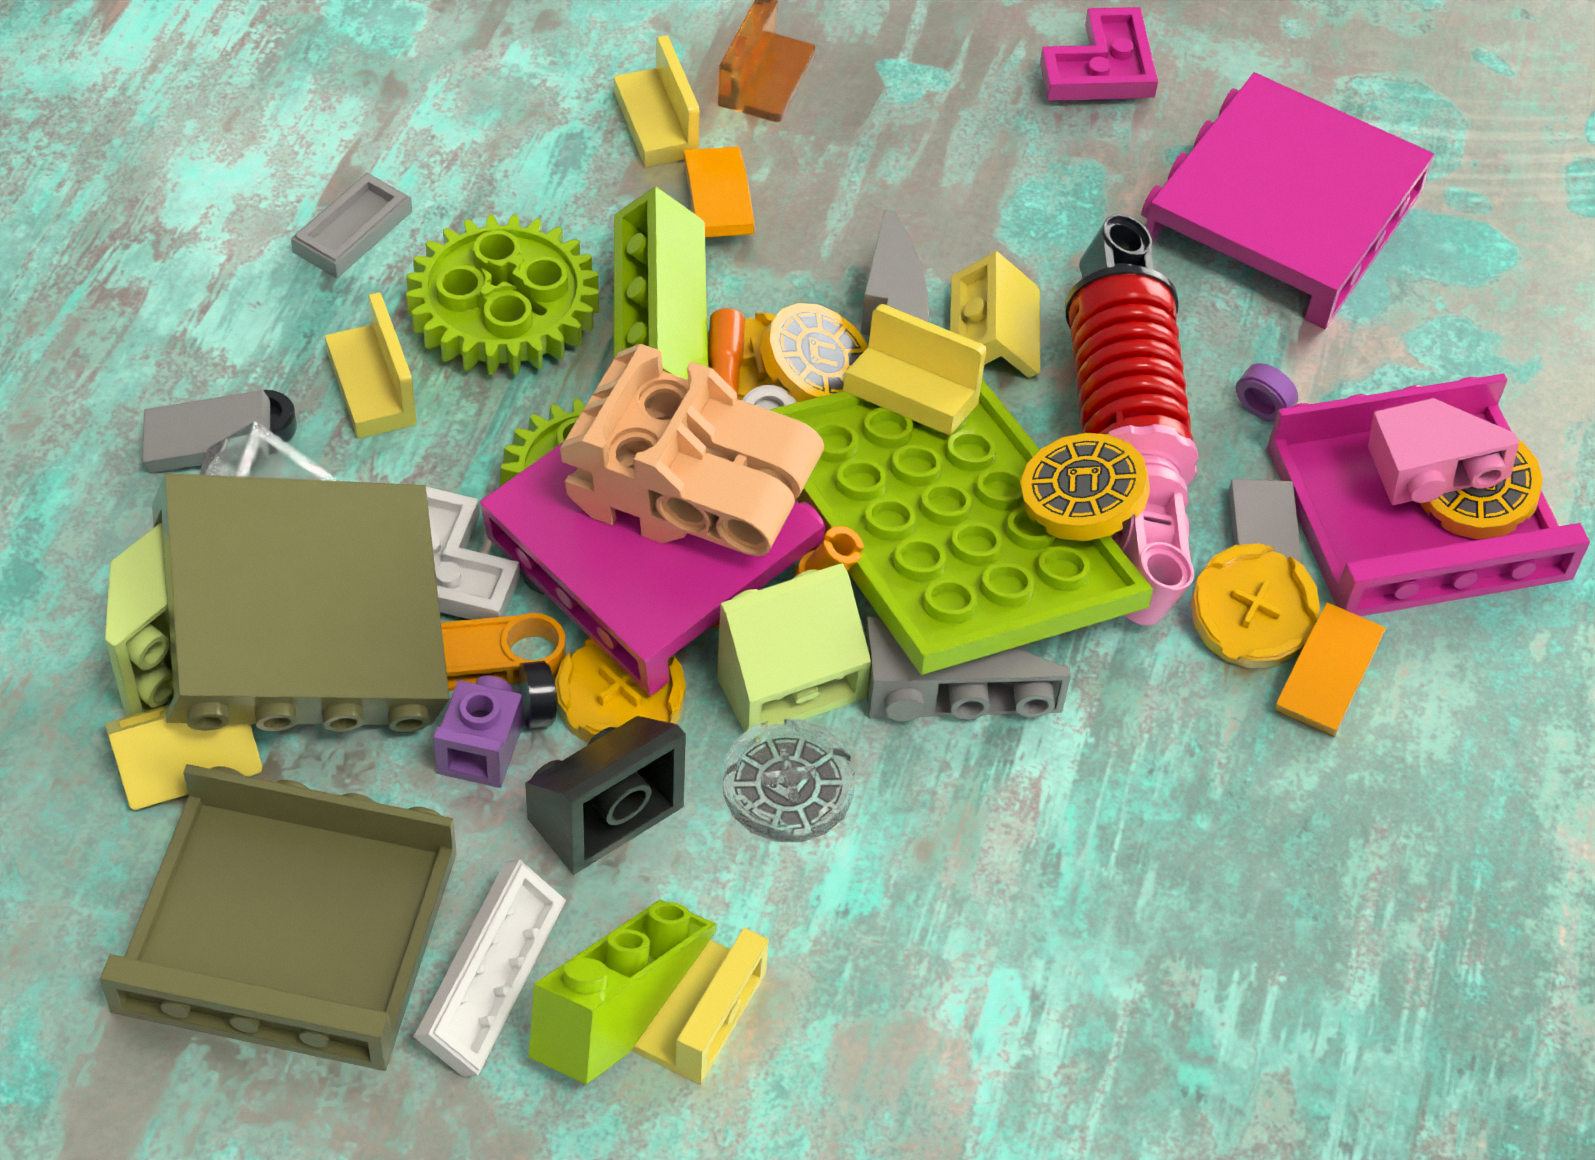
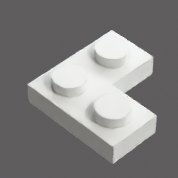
M426 487L440 612L470 620L505 616L520 578L519 562L465 549L480 515L479 499Z

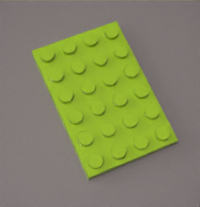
M983 379L979 403L951 436L845 391L769 409L807 424L822 438L824 443L823 453L800 496L796 499L799 503H808L818 512L825 524L826 531L824 535L832 527L844 526L854 530L860 536L864 544V549L862 552H859L862 556L850 568L848 573L920 675L1149 608L1153 588L1111 536L1088 541L1059 539L1046 533L1045 526L1039 524L1036 520L1034 524L1027 516L1020 481L1026 464L1040 449Z

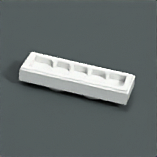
M520 859L504 862L413 1036L462 1077L479 1075L566 902L561 895Z

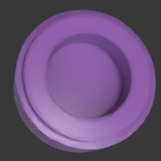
M1252 364L1236 383V393L1242 405L1251 414L1265 421L1275 422L1278 409L1289 408L1298 402V392L1293 382L1283 372L1267 364Z

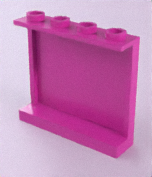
M1253 72L1240 90L1235 88L1230 90L1215 122L1207 120L1203 124L1196 137L1194 148L1189 155L1182 152L1177 157L1170 170L1166 184L1163 187L1158 185L1153 187L1145 200L1141 215L1147 218L1146 228L1151 235L1152 242L1162 229L1167 226L1312 295L1305 320L1326 329L1421 195L1435 153Z
M1504 373L1485 377L1470 376L1458 381L1428 386L1413 385L1402 390L1371 395L1356 394L1346 399L1314 404L1300 403L1289 408L1278 409L1267 449L1281 481H1293L1297 518L1337 607L1358 616H1366L1574 579L1588 549L1590 540L1581 523L1559 526L1542 490L1536 511L1529 520L1527 517L1524 522L1518 524L1515 531L1505 536L1479 540L1455 535L1441 527L1442 521L1434 517L1431 512L1428 515L1418 502L1410 501L1392 506L1369 451L1368 443L1375 411L1435 398L1511 431L1498 405L1507 383Z
M563 442L480 501L487 538L506 557L519 562L520 570L583 632L592 638L649 696L670 682L667 659L720 620V603L731 600L743 591L761 589L806 553L816 550L824 539L826 531L825 524L818 512L808 503L801 502L799 504L795 500L793 509L770 551L763 556L744 554L689 533L684 538L659 543L641 536L640 517L615 509L616 520L613 525L591 518L566 494L565 480L568 475L573 474L577 470V467L562 462L560 447Z

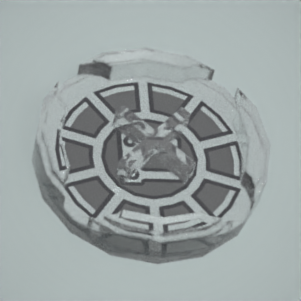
M784 719V724H774L767 727V721L752 726L737 738L724 760L723 797L732 816L747 830L774 842H804L827 834L844 819L854 797L855 771L850 763L851 756L844 743L829 730L802 719Z

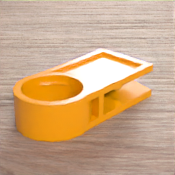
M543 613L441 622L449 691L455 690L458 680L475 683L481 676H495L505 680L510 685H518L519 664L544 660L549 664L554 678L557 676L561 661L566 657V636L562 626L554 618ZM528 637H542L551 641L556 646L553 653L538 660H525L516 656L511 651L515 643Z

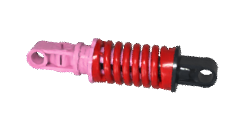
M1114 214L1105 220L1080 259L1079 268L1082 279L1073 286L1067 295L1065 316L1067 324L1071 329L1081 434L1112 435L1130 443L1144 457L1150 485V493L1145 509L1136 519L1135 514H1133L1129 519L1122 522L1123 529L1112 534L1111 537L1153 588L1149 608L1124 616L1137 624L1154 625L1164 618L1194 578L1188 543L1189 521L1184 510L1188 504L1187 486L1197 474L1195 464L1199 456L1191 434V419L1188 413V397L1186 395L1184 366L1181 359L1179 327L1176 324L1179 308L1177 291L1173 283L1165 275L1154 270L1151 249L1152 238L1147 228L1131 216Z

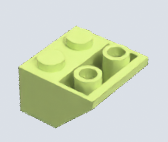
M162 522L110 562L105 642L126 717L160 707L174 695Z
M843 563L822 570H807L798 574L792 580L761 590H746L731 600L720 603L717 680L747 739L867 698L871 658L849 574Z

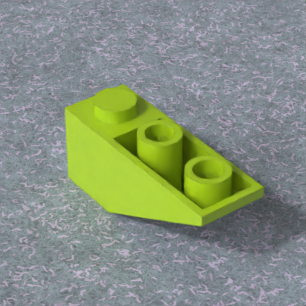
M659 899L534 983L528 1057L585 1085L590 1083L630 1053L714 936L717 923L691 913L688 908L681 904Z

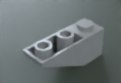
M867 617L865 639L871 658L867 691L869 718H890L896 721H910L918 717L955 716L960 719H976L984 715L1020 714L1024 717L1034 718L1047 715L1048 713H1062L1071 677L1070 668L1021 649L1012 648L920 675L880 617Z

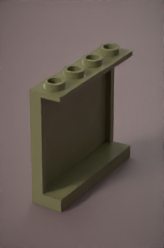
M164 474L152 503L153 526H157L160 522L163 524L174 689L173 700L166 712V723H187L190 728L201 731L220 729L228 724H256L259 729L265 731L286 730L296 724H323L325 729L336 732L354 730L362 725H389L390 729L397 732H412L433 724L449 700V690L426 485Z
M186 764L183 774L189 796L125 956L110 954L100 977L110 1012L386 1071L457 855L453 818L441 816L438 812L425 807L405 809L376 803L369 797L357 793H346L341 796L312 790L293 780L273 782L248 777L229 767L215 766L209 769Z

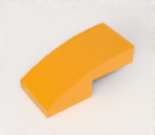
M740 147L684 150V172L690 190L691 212L705 221V237L754 234L751 197Z
M1326 602L1281 692L1275 711L1335 737L1357 688L1361 685L1386 627Z

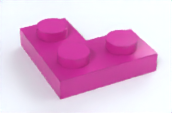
M1141 7L1088 8L1085 27L1089 45L1042 47L1040 67L1047 101L1155 98L1158 78Z

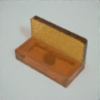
M755 0L719 65L718 106L773 122H780L784 117L815 57L814 44L776 34L777 0Z

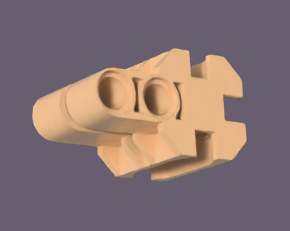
M638 344L619 351L560 447L562 462L577 467V470L573 474L568 475L565 480L566 494L591 518L613 525L616 520L615 509L640 517L641 536L659 543L684 538L689 533L752 556L767 554L793 509L795 499L800 496L823 453L824 443L822 438L814 429L799 420L737 399V393L712 368L691 361L687 367V380L663 371L660 350Z

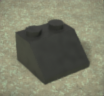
M636 716L617 728L608 727L603 729L590 740L586 747L562 761L553 760L546 763L536 771L529 781L525 782L527 819L573 875L684 807L686 733L678 724Z

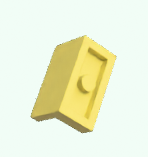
M669 36L656 37V68L614 76L615 97L645 168L684 160V150L699 149L700 111L698 103Z
M998 251L989 254L952 275L950 331L983 344L986 347L984 365L1002 356L1028 378L1039 374V287Z
M381 292L368 294L371 325L325 335L327 353L357 439L417 425L412 376Z
M880 304L872 312L869 346L845 371L843 391L951 436L979 403L986 347L979 342L885 304Z
M170 704L105 723L130 808L133 810L188 795L183 774L186 764L209 769L215 766L229 767L244 776H252L262 771V763L251 724H228L220 729L201 731L190 728L187 723H166V712Z
M743 927L731 949L710 940L631 1051L701 1085L766 974L769 939Z

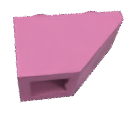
M1435 398L1375 411L1368 443L1369 451L1392 506L1410 501L1418 503L1429 502L1437 499L1444 493L1470 487L1478 489L1492 487L1504 479L1511 478L1519 441L1514 432Z

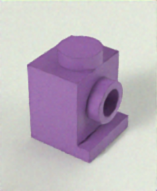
M481 676L475 683L458 680L441 727L437 726L433 736L437 774L501 788L524 725L522 694L515 693L508 682L495 676Z

